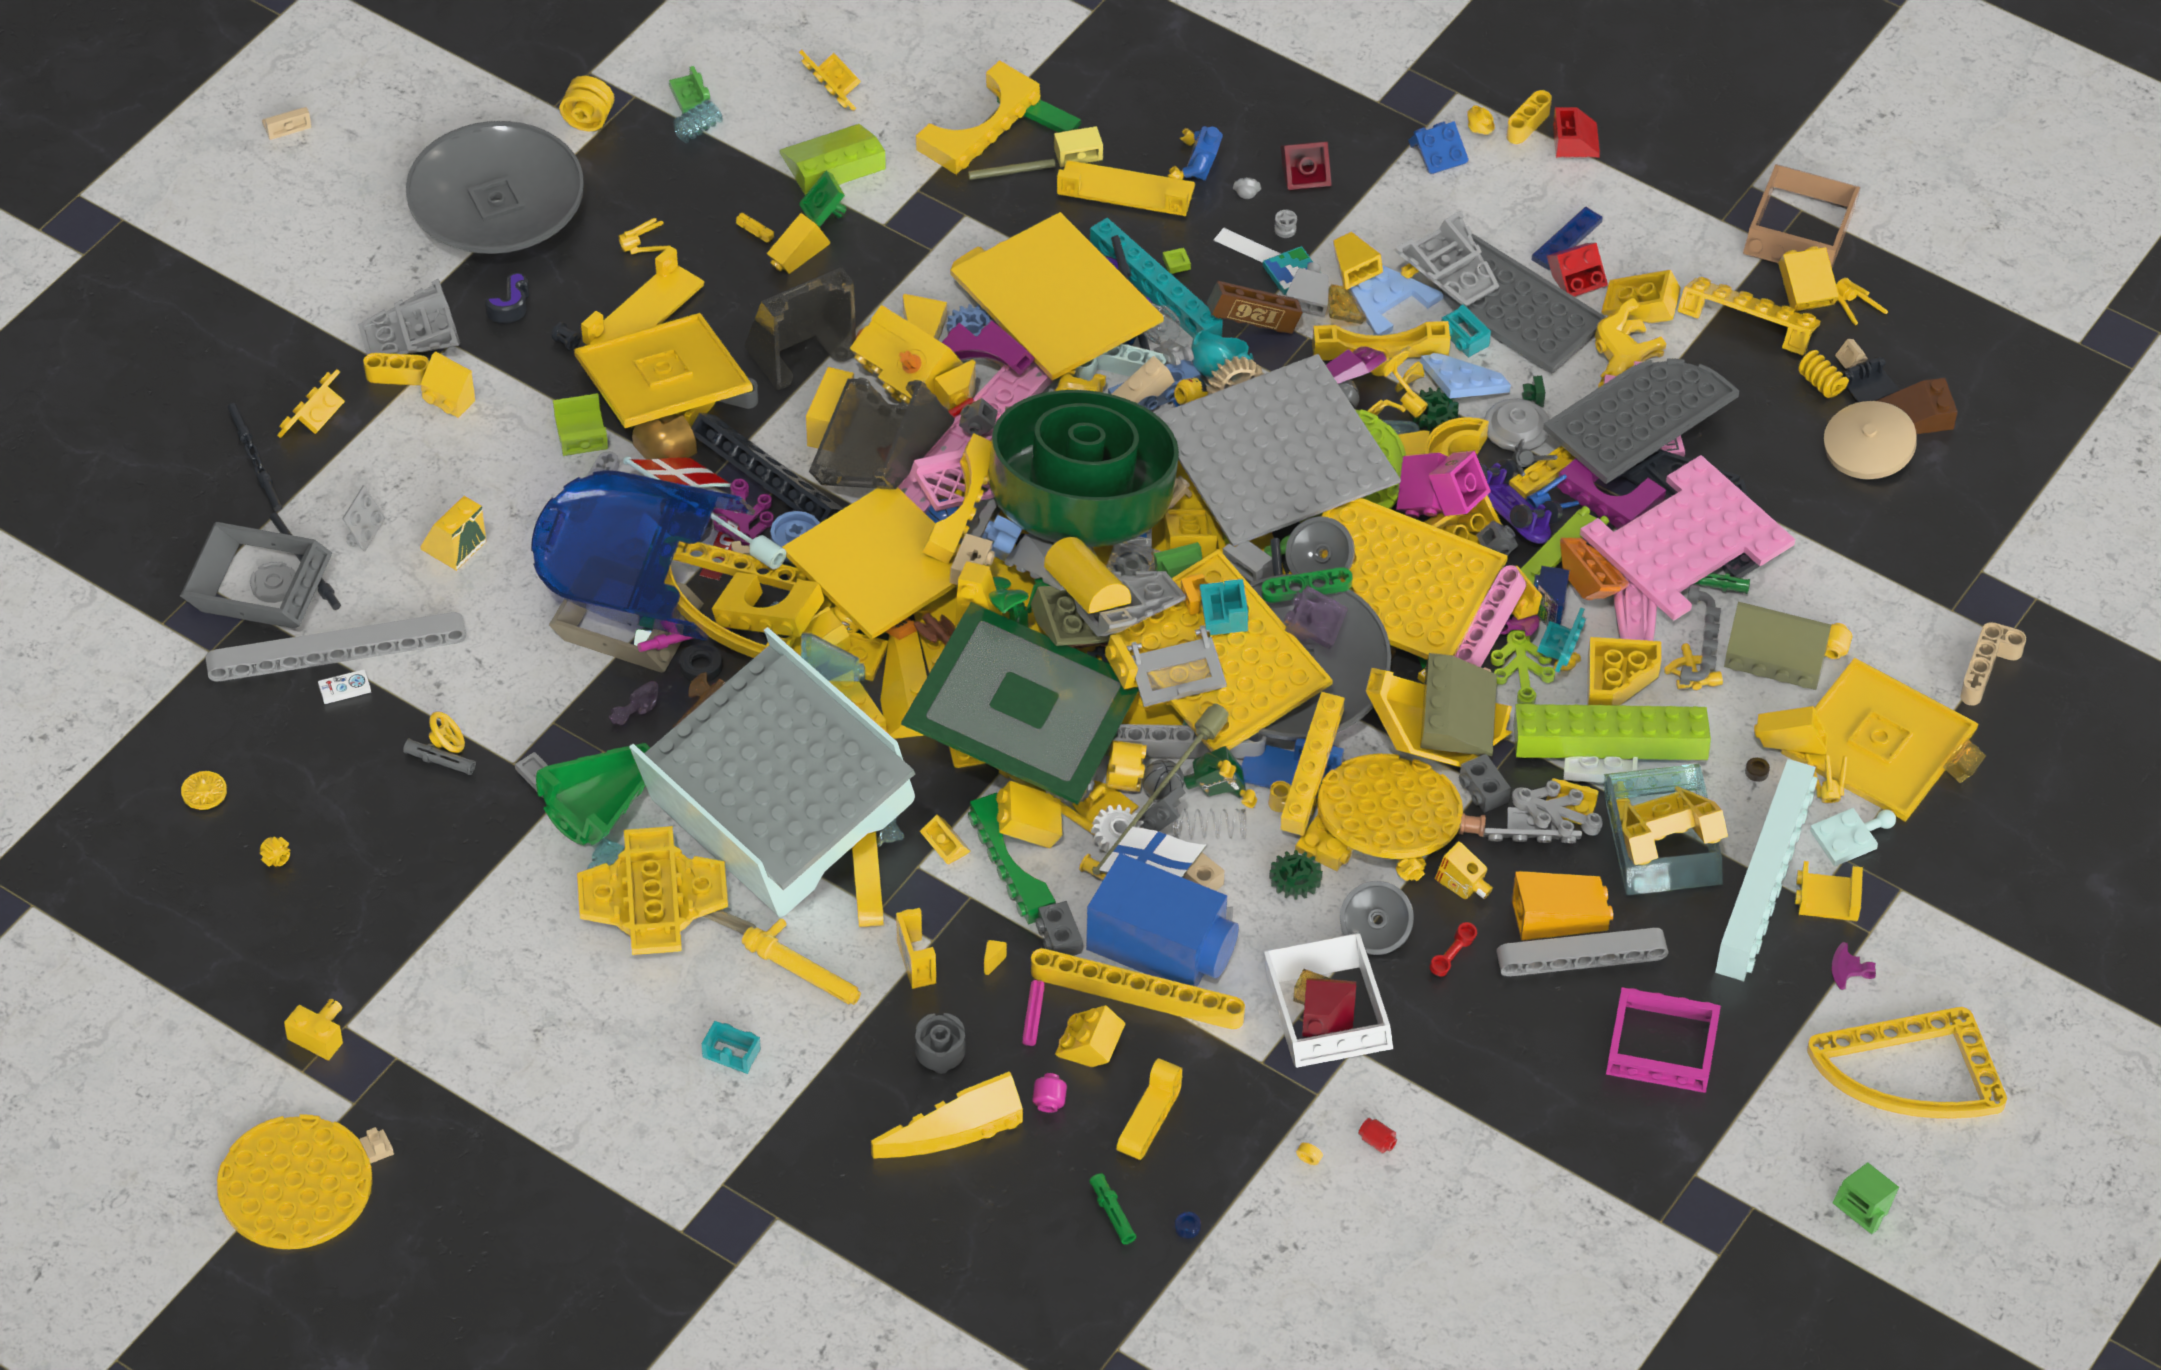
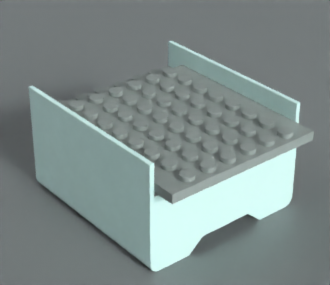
M767 627L764 630L769 643L767 648L648 751L643 753L634 744L629 747L651 799L717 860L725 861V867L776 915L783 917L814 891L823 873L867 833L885 828L913 802L915 794L910 778L915 773L904 762L898 742Z

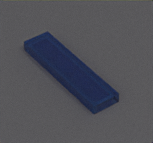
M1585 206L1532 254L1531 260L1549 271L1550 266L1547 255L1577 246L1602 223L1603 216Z

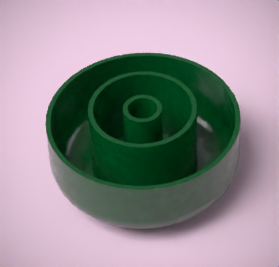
M1089 390L1045 392L1015 403L997 420L992 433L990 451V489L995 502L1003 513L1017 526L1037 537L1055 543L1067 537H1075L1080 539L1087 547L1120 544L1135 539L1149 531L1168 511L1174 494L1179 447L1174 433L1169 426L1155 413L1133 401L1116 395Z

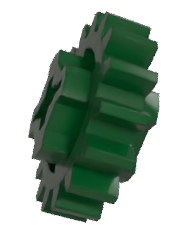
M1429 387L1428 392L1421 389L1420 395H1418L1428 404L1424 412L1417 418L1409 413L1413 417V423L1419 422L1420 428L1427 426V430L1430 431L1432 427L1436 428L1446 421L1458 418L1459 402H1455L1456 398H1449L1445 393H1442L1441 388L1433 391Z
M1297 850L1294 851V855H1290L1288 851H1285L1284 858L1279 855L1276 856V862L1271 863L1269 871L1271 886H1276V893L1285 892V898L1291 894L1294 900H1297L1298 895L1307 898V892L1315 894L1316 888L1321 886L1323 875L1321 864L1315 863L1316 857L1307 858V852L1298 855Z

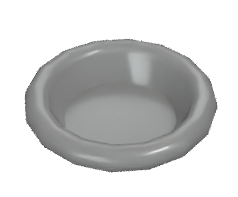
M1520 398L1505 399L1495 403L1486 412L1484 420L1489 421L1487 436L1492 443L1502 449L1515 452V446L1519 444L1521 439H1525L1522 448L1532 450L1541 446L1549 437V434L1543 430L1544 423L1550 420L1549 416L1542 407L1532 401Z

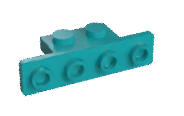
M1580 608L1572 629L1549 621L1537 652L1544 654L1548 658L1558 659L1559 661L1555 669L1558 673L1562 665L1567 667L1586 621V618L1582 617L1584 608Z

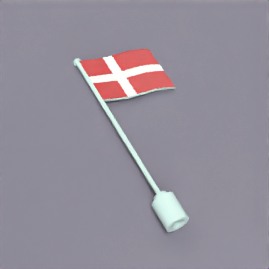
M627 456L623 459L625 465L629 464L749 542L750 555L771 569H777L784 562L786 550L763 535L754 539L749 538L674 489L684 486L696 488L710 486L730 487L731 484L698 462L685 457L646 460L631 459V457Z

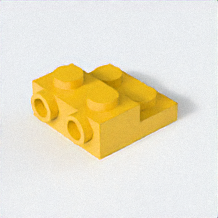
M1319 813L1305 831L1304 836L1295 845V850L1298 853L1303 854L1307 852L1308 858L1315 856L1316 862L1335 871H1338L1342 864L1346 865L1353 850V848L1339 841L1328 831Z

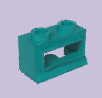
M1464 304L1442 317L1441 321H1448L1450 340L1468 358L1489 347L1491 330ZM1465 321L1468 324L1469 333L1473 336L1471 337L1458 324Z
M715 1020L701 1043L702 1058L746 1074L749 1073L754 1060L761 1050L760 1037L754 1033L744 1032L728 1023H720ZM719 1041L747 1053H745L743 1058L732 1055V1050L728 1047H724L722 1051L715 1047Z

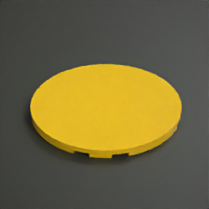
M1367 754L1342 762L1341 766L1335 770L1331 769L1322 780L1317 797L1319 816L1325 827L1334 837L1359 852L1389 859L1421 857L1441 849L1457 834L1461 825V816L1463 815V804L1460 794L1454 784L1444 774L1440 775L1432 770V766L1422 761L1399 758L1397 754Z
M300 1114L297 1117L284 1118V1116L273 1118L245 1132L229 1148V1153L224 1161L221 1162L217 1176L218 1200L229 1224L250 1241L276 1249L311 1247L339 1235L359 1217L369 1199L372 1187L370 1160L360 1140L349 1129L338 1122H331L321 1119L320 1116Z

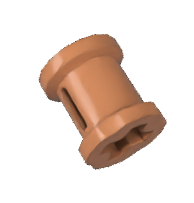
M1463 813L1458 834H1463L1464 832L1476 833L1483 837L1485 815L1474 817L1466 816Z

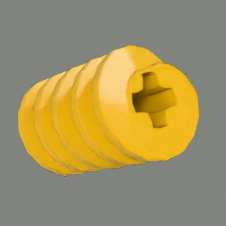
M1817 350L1810 351L1800 362L1799 373L1805 376L1806 380L1810 381L1813 386L1817 387V390L1822 392L1826 398L1837 396L1848 385V378L1843 377L1842 372H1836L1837 368L1831 366L1830 361H1824L1825 357L1818 355L1819 352Z

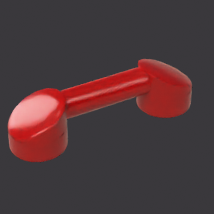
M1464 922L1459 925L1454 935L1455 941L1444 955H1436L1430 962L1429 968L1432 973L1440 977L1446 976L1451 967L1450 962L1462 947H1467L1474 941L1477 929L1473 924Z

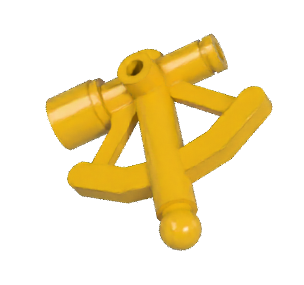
M1684 643L1681 646L1683 657L1674 659L1664 668V673H1673L1680 677L1681 671L1677 670V668L1682 665L1691 666L1692 672H1698L1696 664L1701 663L1702 655H1693L1690 645ZM1721 671L1710 672L1704 680L1690 681L1689 685L1679 684V680H1676L1677 689L1692 687L1693 690H1699L1703 685L1710 687L1723 685Z

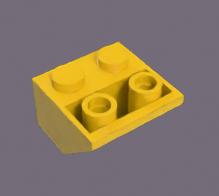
M1106 1005L1075 1013L1067 1022V1028L1059 1040V1046L1055 1054L1060 1058L1089 1067L1109 1063L1126 1023Z

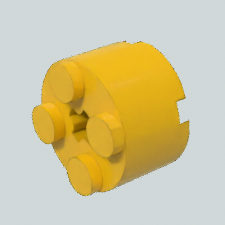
M1112 741L1106 773L1107 788L1140 792L1141 779H1143L1145 770L1143 759H1145L1146 745Z

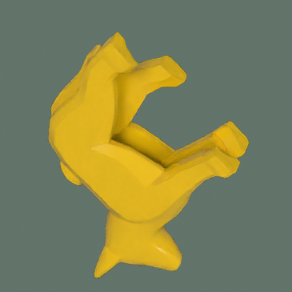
M1634 298L1622 303L1613 314L1597 324L1595 346L1597 351L1604 353L1609 360L1606 370L1600 376L1602 379L1598 384V388L1604 385L1605 375L1618 376L1634 366V361L1644 362L1651 357H1662L1664 355L1663 349L1666 348L1667 344L1662 336L1642 343H1637L1629 336L1631 332H1646L1645 325L1641 319L1627 320L1628 313L1639 308V304Z

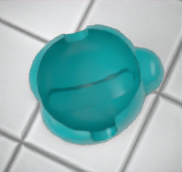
M1200 330L1194 335L1191 343L1194 367L1201 375L1210 379L1214 377L1211 371L1217 372L1219 369L1217 364L1225 365V359L1232 361L1233 356L1239 359L1243 356L1248 360L1252 359L1254 361L1252 353L1248 355L1249 347L1247 343L1238 338H1224L1211 334L1206 330Z

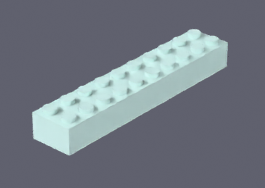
M1787 759L1722 939L1715 973L1744 981L1747 972L1752 973L1756 961L1755 956L1759 954L1762 945L1761 939L1766 934L1769 917H1772L1775 908L1776 897L1778 898L1780 895L1782 880L1786 878L1789 860L1791 861L1793 858L1795 843L1799 841L1802 824H1805L1808 815L1807 809L1811 806L1814 798V790L1818 780L1817 777H1814L1816 768L1814 766Z

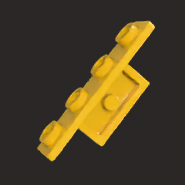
M801 49L799 51L803 56L801 62L809 70L813 67L815 71L812 74L821 83L824 80L827 84L824 87L832 95L836 93L839 95L837 101L844 108L849 106L852 111L856 110L857 108L846 97L861 82L835 53L818 67Z
M338 369L332 375L327 372L319 381L322 386L319 389L314 387L306 396L309 399L307 403L304 404L301 401L292 411L296 415L292 419L288 416L279 425L282 430L277 436L281 438L297 419L314 434L320 430L345 402L328 387L340 373Z

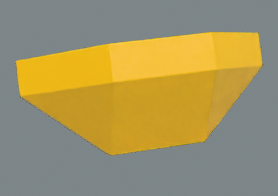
M1371 668L1366 693L1396 750L1458 767L1480 756L1420 748L1424 684L1393 676V672ZM1495 703L1493 746L1512 733V731L1506 730L1512 706Z

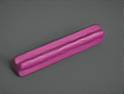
M1033 980L1031 982L1023 1032V1044L1026 1046H1034L1037 1040L1044 994V982L1041 980Z

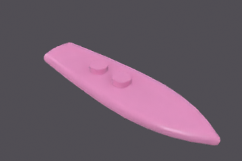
M1625 577L1629 582L1628 587L1613 594L1620 639L1654 641L1657 605Z

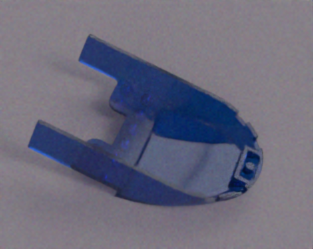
M613 470L595 471L593 475L584 478L578 477L564 485V490L555 498L551 497L536 521L531 541L535 571L548 589L568 602L625 625L631 626L634 624L707 641L708 635L695 623L673 618L680 599V592L675 586L664 584L679 542L694 544L700 541L714 509L720 508L754 516L755 510L742 497Z

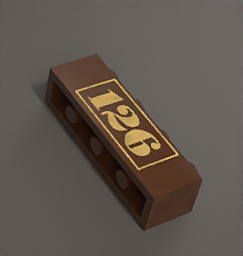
M1217 281L1207 301L1211 315L1216 318H1226L1237 323H1248L1258 328L1265 327L1280 333L1292 334L1303 314L1298 299L1222 281Z

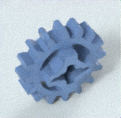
M969 304L966 309L960 306L959 312L953 310L952 315H948L947 331L950 332L958 323H961L977 337L983 329V324L986 326L991 320L995 323V320L985 310H980V305L972 308V305Z

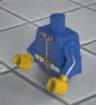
M1203 126L1200 131L1195 133L1186 128L1182 131L1185 136L1181 137L1180 140L1188 146L1194 143L1187 167H1184L1182 171L1176 166L1172 167L1169 170L1171 174H1168V177L1182 180L1184 176L1186 178L1195 176L1206 180L1223 134L1215 127Z

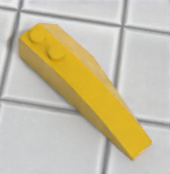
M917 631L900 640L889 634L880 701L882 714L886 719V732L893 739L923 735L901 725L904 716L927 678Z

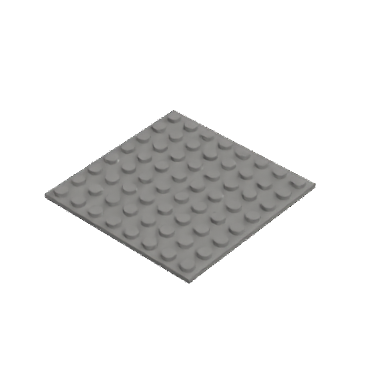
M1319 354L1157 414L1174 433L1179 447L1178 460L1232 546L1242 544L1401 483V479Z

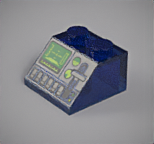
M1541 566L1540 575L1535 574L1534 586L1542 594L1537 615L1546 626H1548L1549 621L1561 625L1570 570Z

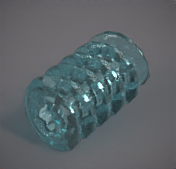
M704 100L701 104L689 109L688 112L676 117L673 125L677 136L683 142L689 143V138L693 140L696 138V134L702 135L703 130L708 131L710 129L709 126L715 127L716 122L721 123L723 116L713 102Z

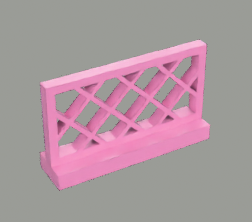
M965 449L914 460L909 476L913 482L918 481L935 511L962 505L964 497L954 492L956 489L965 492V485L959 483L961 478L964 479L959 462ZM953 474L958 476V479L954 481L944 475ZM932 478L937 480L938 483L935 486L928 483L925 479ZM942 482L954 487L952 492L940 488V483ZM989 482L986 485L982 484V487L989 490L983 493L980 501L993 498ZM935 494H940L949 499L948 501L939 502Z

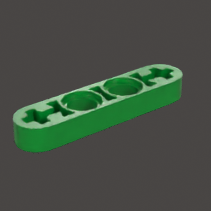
M1340 567L1271 578L1262 584V598L1269 603L1344 592L1351 588L1353 575L1349 569ZM1338 577H1343L1345 582H1341ZM1329 578H1331L1332 585H1329ZM1316 579H1321L1325 582V585L1315 587L1312 582ZM1298 583L1302 588L1298 591H1293L1289 588V585ZM1269 588H1273V590L1276 591V592H1275V593H1271V591L1269 590Z

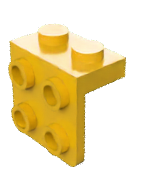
M1110 635L1108 646L1105 649V656L1124 689L1137 687L1135 677L1138 667L1120 635Z

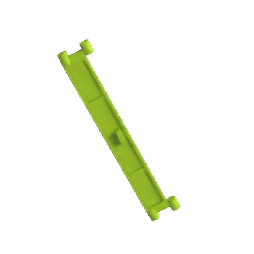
M1583 506L1520 569L1535 587L1562 561L1561 538L1583 539L1580 535L1581 528L1597 519L1589 514L1590 509ZM1606 516L1600 518L1605 525L1609 523V519Z

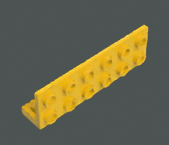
M1069 160L1066 161L1064 170H1059L1057 175V194L1181 216L1187 215L1195 187V182Z
M669 246L655 258L656 275L613 313L603 320V315L595 311L581 323L583 342L590 345L661 324L704 286V281L678 266L677 250Z
M1705 277L1695 278L1684 287L1677 312L1698 319L1701 316L1705 300L1709 299L1788 327V331L1782 348L1801 355L1806 353L1811 334L1821 322L1812 314L1794 312L1795 309L1789 306L1779 307L1774 305V302L1769 299L1762 298L1759 300L1753 298V295L1749 292L1740 291L1739 293L1733 291L1732 287L1725 284H1713L1710 279Z

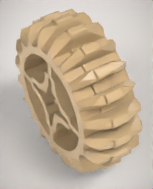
M1233 356L1232 361L1225 359V365L1217 364L1219 368L1217 372L1211 371L1214 377L1207 379L1211 385L1206 389L1207 392L1213 394L1223 390L1224 387L1225 389L1229 388L1232 385H1237L1261 376L1264 373L1262 368L1256 365V362L1252 359L1248 360L1243 356L1239 359Z

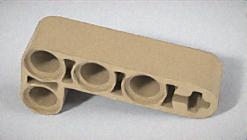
M1992 622L1986 623L1982 627L1960 694V698L1965 704L1977 705L1980 703L1996 656L2008 660H2018L2021 658L2026 642V636L2022 631Z

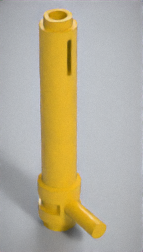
M780 918L766 932L758 927H749L744 933L741 942L750 952H757V955L764 960L769 959L848 1005H854L858 1002L861 996L858 987L778 942L779 940L775 936L787 925L784 919Z

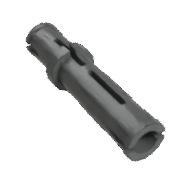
M409 738L404 745V753L422 758L424 762L429 763L431 761L468 775H472L475 770L476 761L437 749L433 744L429 743L426 745Z

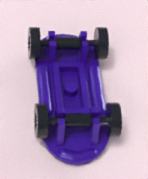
M1502 459L1491 468H1487L1480 463L1491 490L1488 497L1493 508L1527 540L1538 544L1546 543L1551 537L1549 524L1557 523L1562 518L1563 510L1560 503L1550 500L1540 504L1535 509L1512 486L1503 483L1510 482L1518 474L1517 465L1512 459Z

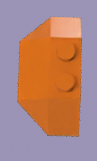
M1561 538L1563 574L1583 599H1604L1628 587L1629 582L1621 572L1594 547L1587 545L1584 539Z

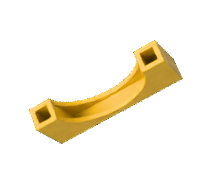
M999 60L986 72V87L999 97L1000 106L996 113L983 124L963 130L944 129L929 123L915 135L916 150L954 174H958L976 156L981 155L988 145L994 143L999 135L1008 130L1018 118L1023 117L1026 109L1031 104L1036 105L1040 99V84Z

